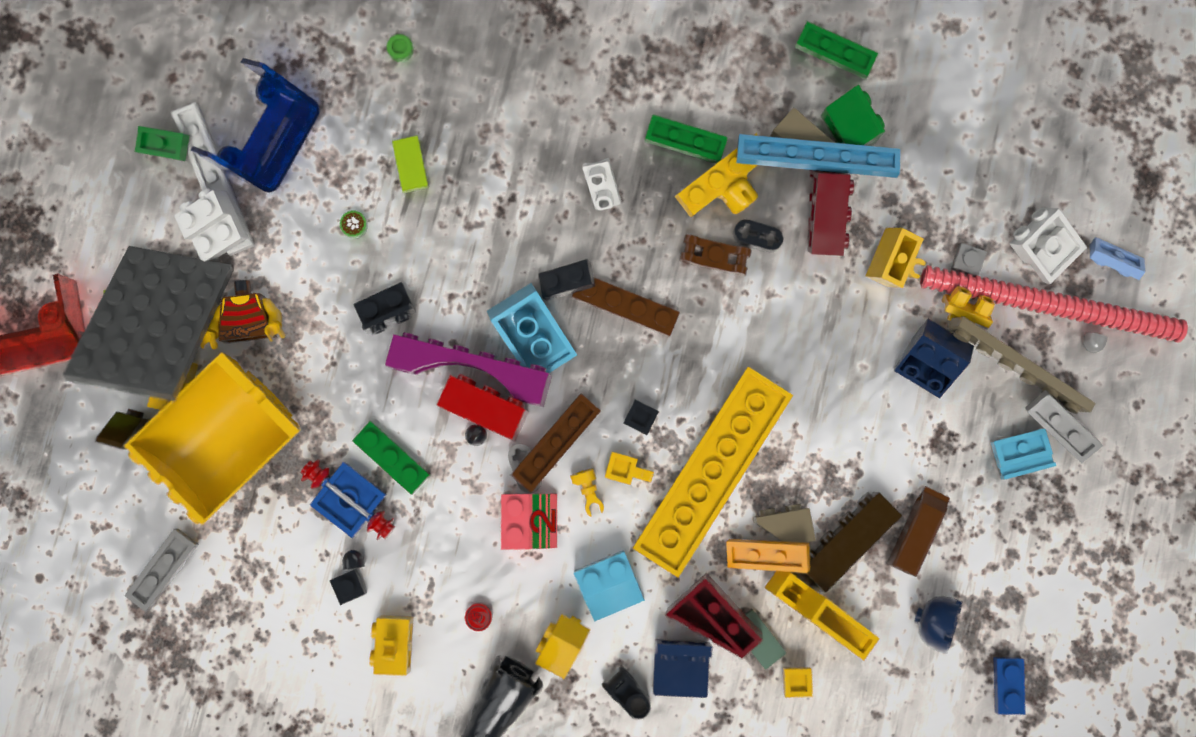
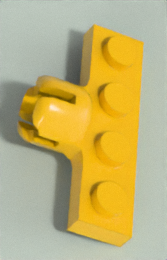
M736 148L675 195V198L690 217L694 216L716 198L722 199L733 214H738L758 198V193L747 179L748 173L758 165L736 163Z

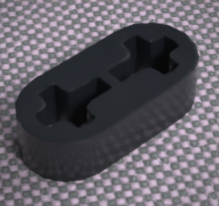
M744 219L739 221L733 230V237L737 243L764 252H775L783 243V234L779 229L752 220ZM744 226L749 227V232L756 234V236L748 235L744 239L742 238V233L738 230H743ZM769 234H773L774 239L778 242L768 246V241L760 238V236L768 237Z

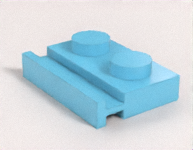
M1045 428L990 442L997 467L1001 473V480L1056 466V462L1052 458L1053 452Z

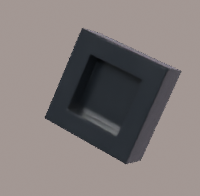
M635 399L623 424L647 436L659 411Z
M357 569L329 580L340 605L367 594Z

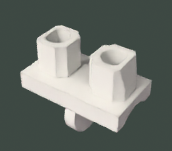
M609 158L595 163H584L583 171L595 210H604L620 205L621 198Z

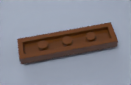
M595 277V287L575 292L572 295V298L669 338L680 313Z
M579 394L510 476L527 491L533 492L601 410L583 394Z

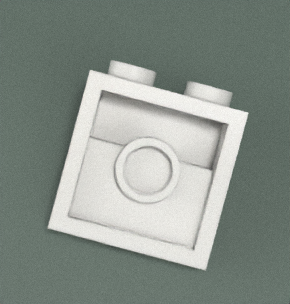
M208 188L198 194L200 199L197 201H188L179 206L180 212L174 215L184 239L192 240L199 258L203 261H213L248 239L227 192Z
M1043 207L1032 214L1033 221L1028 226H1022L1013 233L1015 238L1009 244L1023 263L1030 264L1044 283L1051 284L1087 247L1059 208Z

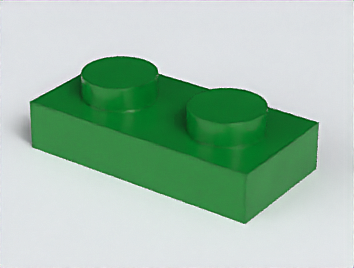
M138 126L134 152L186 161L190 135Z

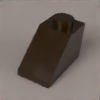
M129 408L127 413L116 411L97 435L95 442L127 450L124 445L150 419L143 418L144 412Z

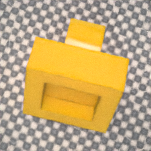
M783 668V692L785 698L813 697L812 668Z

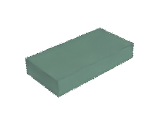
M750 609L745 615L763 633V641L751 652L766 670L783 657L786 651L754 610Z

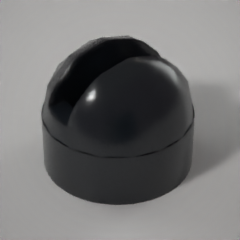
M471 425L465 432V439L470 445L480 446L486 441L487 432L480 425ZM478 428L481 432L476 436L474 441L470 440L471 436Z
M357 550L346 552L342 559L343 570L365 567L362 554Z

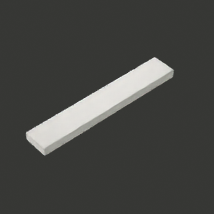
M194 102L172 111L171 114L179 133L190 135L187 154L202 191L213 188L214 190L227 192L248 238L227 251V254L232 256L254 247V242L198 104Z

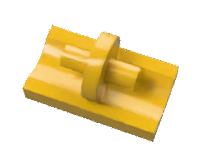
M959 285L951 295L944 294L941 301L945 303V312L949 313L947 320L951 321L952 318L965 317L974 324L990 328L993 323L991 313L995 306L992 298L980 295L975 305L968 303L972 296L971 291Z

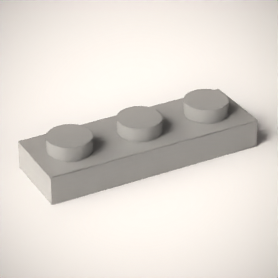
M1047 390L1025 407L1026 411L1081 463L1103 446Z
M174 529L124 596L143 611H150L199 544L179 529Z

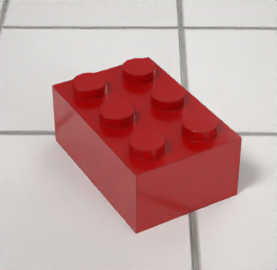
M459 374L457 378L449 376L436 406L516 441L529 413L524 409L525 404L510 396L506 401L500 398L501 393L486 385L482 389L475 387L477 382L462 374Z

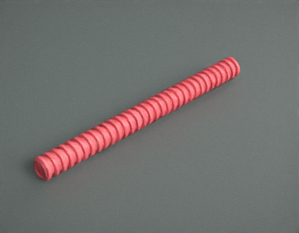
M927 265L923 269L920 278V285L923 289L929 287L930 290H935L936 288L938 292L945 290L947 294H950L959 285L971 291V299L984 295L992 298L995 304L1002 302L1003 306L1010 304L1012 308L1018 306L1019 309L1035 310L1036 313L1043 311L1045 315L1051 313L1054 317L1059 315L1060 318L1067 317L1069 320L1075 319L1078 322L1084 321L1087 324L1092 322L1093 325L1100 324L1102 327L1108 326L1111 329L1116 328L1120 331L1124 330L1134 334L1141 333L1143 336L1149 334L1150 337L1154 338L1157 336L1159 339L1165 338L1167 341L1173 340L1176 343L1183 341L1188 331L1187 321L1184 319L1178 320L1175 317L1170 318L1169 316H1161L1151 312L1145 313L1142 310L1137 312L1133 308L1129 310L1127 307L1121 308L1118 305L1112 306L1109 303L1104 305L1100 301L1096 303L1094 300L1088 301L1086 298L1079 299L1076 296L1071 298L1070 295H1064L1063 297V294L1057 293L1055 295L1053 291L1047 293L1046 290L1041 289L1038 291L1037 288L1030 289L1029 286L1022 288L1020 284L1014 286L1011 282L1006 284L1004 281H999L998 283L996 279L989 281V278L984 277L981 279L978 275L973 277L972 274H967L965 276L963 272L956 274V271L951 270L948 272L945 268L941 271L939 267L932 269L931 265Z

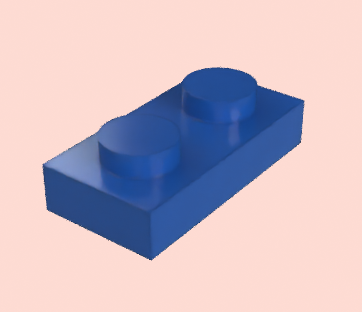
M993 657L995 713L998 715H1026L1024 659L1021 657Z

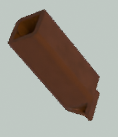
M927 486L924 487L913 505L889 557L888 565L908 575L917 577L946 515L949 497Z

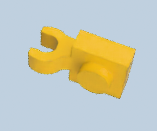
M612 452L605 478L631 485L633 478L651 483L654 472L636 467L638 462L636 458Z

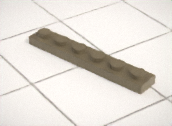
M957 317L951 319L947 328L955 332L953 335L957 339L966 343H972L976 346L977 352L986 357L992 356L998 360L997 364L1003 369L1015 371L1020 375L1019 379L1026 384L1036 385L1041 388V393L1047 390L1055 399L1064 403L1063 407L1074 414L1079 412L1091 413L1095 402L967 318Z

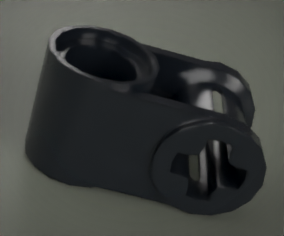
M622 665L619 667L617 674L608 682L604 681L601 684L612 699L619 703L633 719H643L649 714L651 708L650 698ZM635 698H641L645 701L646 707L642 711H634L630 703Z

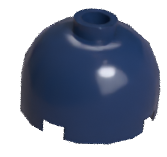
M939 596L929 600L924 608H918L914 623L919 624L920 638L928 647L944 654L948 653L958 624L957 616L961 613L963 601Z

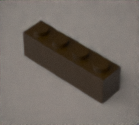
M867 492L857 502L859 507L853 513L850 511L845 513L838 521L840 526L834 532L831 530L826 532L820 538L819 542L821 545L815 551L809 550L810 571L804 574L821 591L826 593L903 516L880 492H873L872 494Z

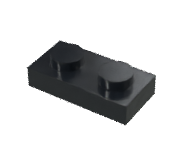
M588 259L538 274L542 298L546 301L595 287L592 266Z

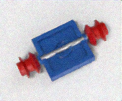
M319 459L315 462L310 460L300 472L303 475L301 481L309 479L312 482L311 489L323 487L310 503V506L348 536L354 538L366 522H368L367 533L374 530L377 533V541L381 537L387 539L396 527L393 525L395 519H385V511L374 513L387 494L349 464L343 462L331 478L328 477L330 468L321 469L319 467Z

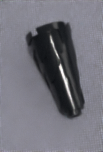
M501 655L497 656L489 669L491 671L483 684L480 697L473 708L471 719L462 737H502L525 711L533 698L539 695L543 688V682L539 676L534 682L531 679L534 671L526 665L507 656L500 662L502 659Z

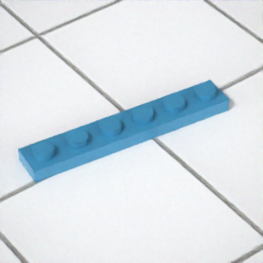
M739 134L736 163L898 178L900 174L901 149Z

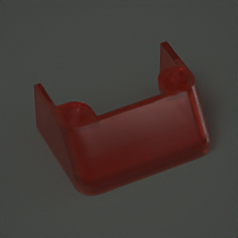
M53 274L57 301L47 303L40 308L38 312L39 327L0 335V377L69 362L85 331L76 280L61 274Z

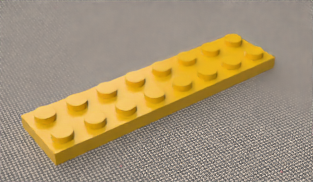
M747 367L632 548L679 578L793 395L755 370Z

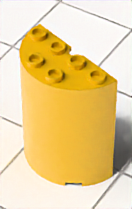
M221 352L179 392L176 401H170L124 447L129 451L128 456L133 462L138 465L142 464L149 471L147 475L154 483L158 485L164 483L168 487L167 496L178 505L181 503L187 510L186 515L191 521L204 525L301 431L299 423L291 418L293 415L285 405L249 370L245 372L235 359Z

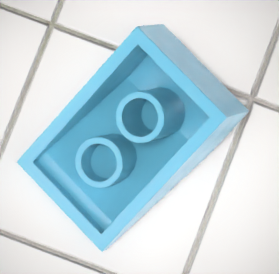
M532 283L487 310L490 321L516 360L521 362L520 366L530 368L531 364L547 368L546 373H550L577 356V353Z

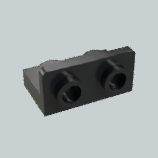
M402 282L353 304L362 323L363 331L367 334L372 333V335L387 330V325L395 321L397 324L411 319L410 314L416 312Z

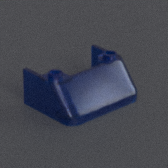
M242 58L240 63L261 77L256 85L255 94L257 99L267 106L242 151L234 146H224L217 155L192 146L190 151L259 190L270 193L277 190L318 119L320 108L316 100L266 64Z

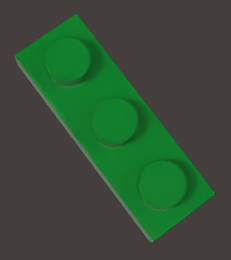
M808 21L795 46L796 49L865 80L878 56L877 52Z
M652 115L644 142L717 164L722 159L728 137Z
M372 421L352 440L411 495L430 476L422 466Z

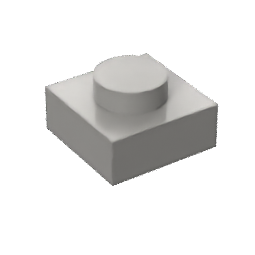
M961 243L958 246L951 270L963 272L965 275L972 274L973 277L979 276L987 252Z

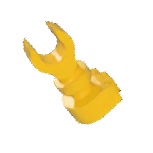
M590 468L570 475L573 484L582 485L580 490L582 495L585 494L586 513L592 517L589 509L592 503H597L601 513H603L604 505L596 496V484H592V481L597 479L594 469Z

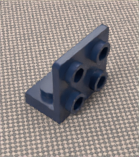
M655 639L653 694L655 696L707 698L709 658H712V645L710 642Z

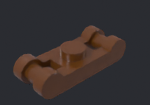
M685 235L683 241L685 249L680 254V262L733 275L746 276L748 270L746 262L751 256V249L711 241L694 235ZM696 247L703 249L701 257L694 255ZM729 255L737 257L735 264L728 263Z

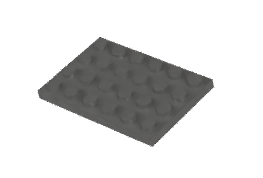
M128 246L62 374L65 381L176 401L233 273L232 265Z

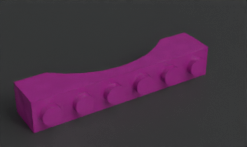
M403 332L402 336L393 334L385 366L391 369L419 375L427 370L442 366L472 367L495 377L507 388L513 398L523 403L544 408L552 376L546 373L547 368L531 364L530 368L520 366L521 362L518 360L505 358L504 362L494 360L495 355L479 351V355L470 354L469 349L466 347L454 345L453 349L443 347L444 342L428 339L426 343L418 341L419 336L406 332Z

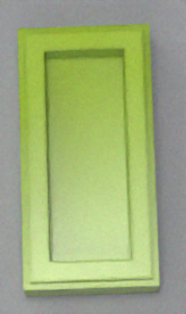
M413 136L392 141L402 192L408 193L429 188L419 137Z

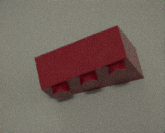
M810 170V178L814 179L813 192L809 193V202H812L811 216L808 218L807 251L814 255L844 256V249L849 247V233H846V224L851 221L852 208L848 206L849 196H852L854 192V180L851 179V175L848 173Z
M707 572L671 604L665 613V616L677 620L695 633H700L710 639L711 642L741 659L763 641V633Z

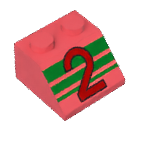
M501 494V550L557 548V494Z

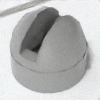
M1086 332L1083 345L1087 351L1097 353L1103 350L1108 337Z

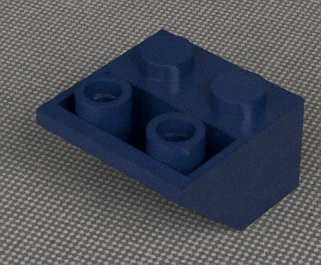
M928 318L912 338L894 371L936 397L941 398L970 364L974 345L957 339L953 335L954 333Z

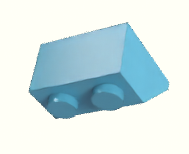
M624 550L574 570V576L594 621L645 601Z

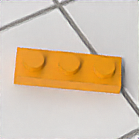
M729 539L726 541L727 568L808 573L810 571L809 543Z

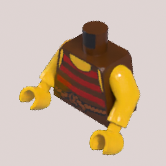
M250 280L234 281L235 296L223 297L221 299V304L218 305L200 346L201 349H204L205 344L210 342L211 348L217 349V338L226 344L269 339L270 342H273V338L277 337V334L283 339L286 335L282 330V313L271 299L266 298L260 293L251 292Z

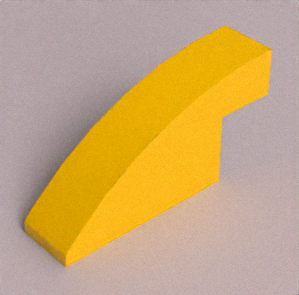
M776 571L764 587L863 661L880 639L791 572Z

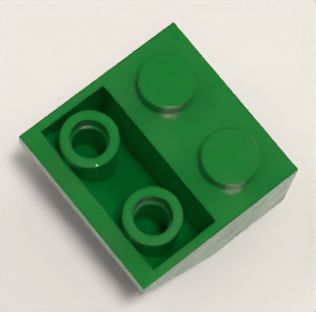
M859 85L853 87L828 105L822 112L821 117L836 143L874 146L885 132V125L882 117L879 114H875L871 107L870 96L866 91H862Z

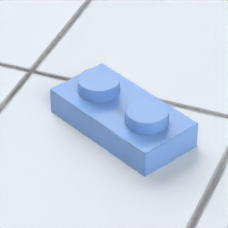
M1097 237L1091 242L1090 259L1096 264L1108 266L1117 270L1118 273L1125 277L1131 276L1138 280L1144 275V258Z

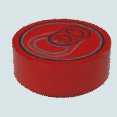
M475 603L465 613V623L473 631H483L492 622V611L486 604Z

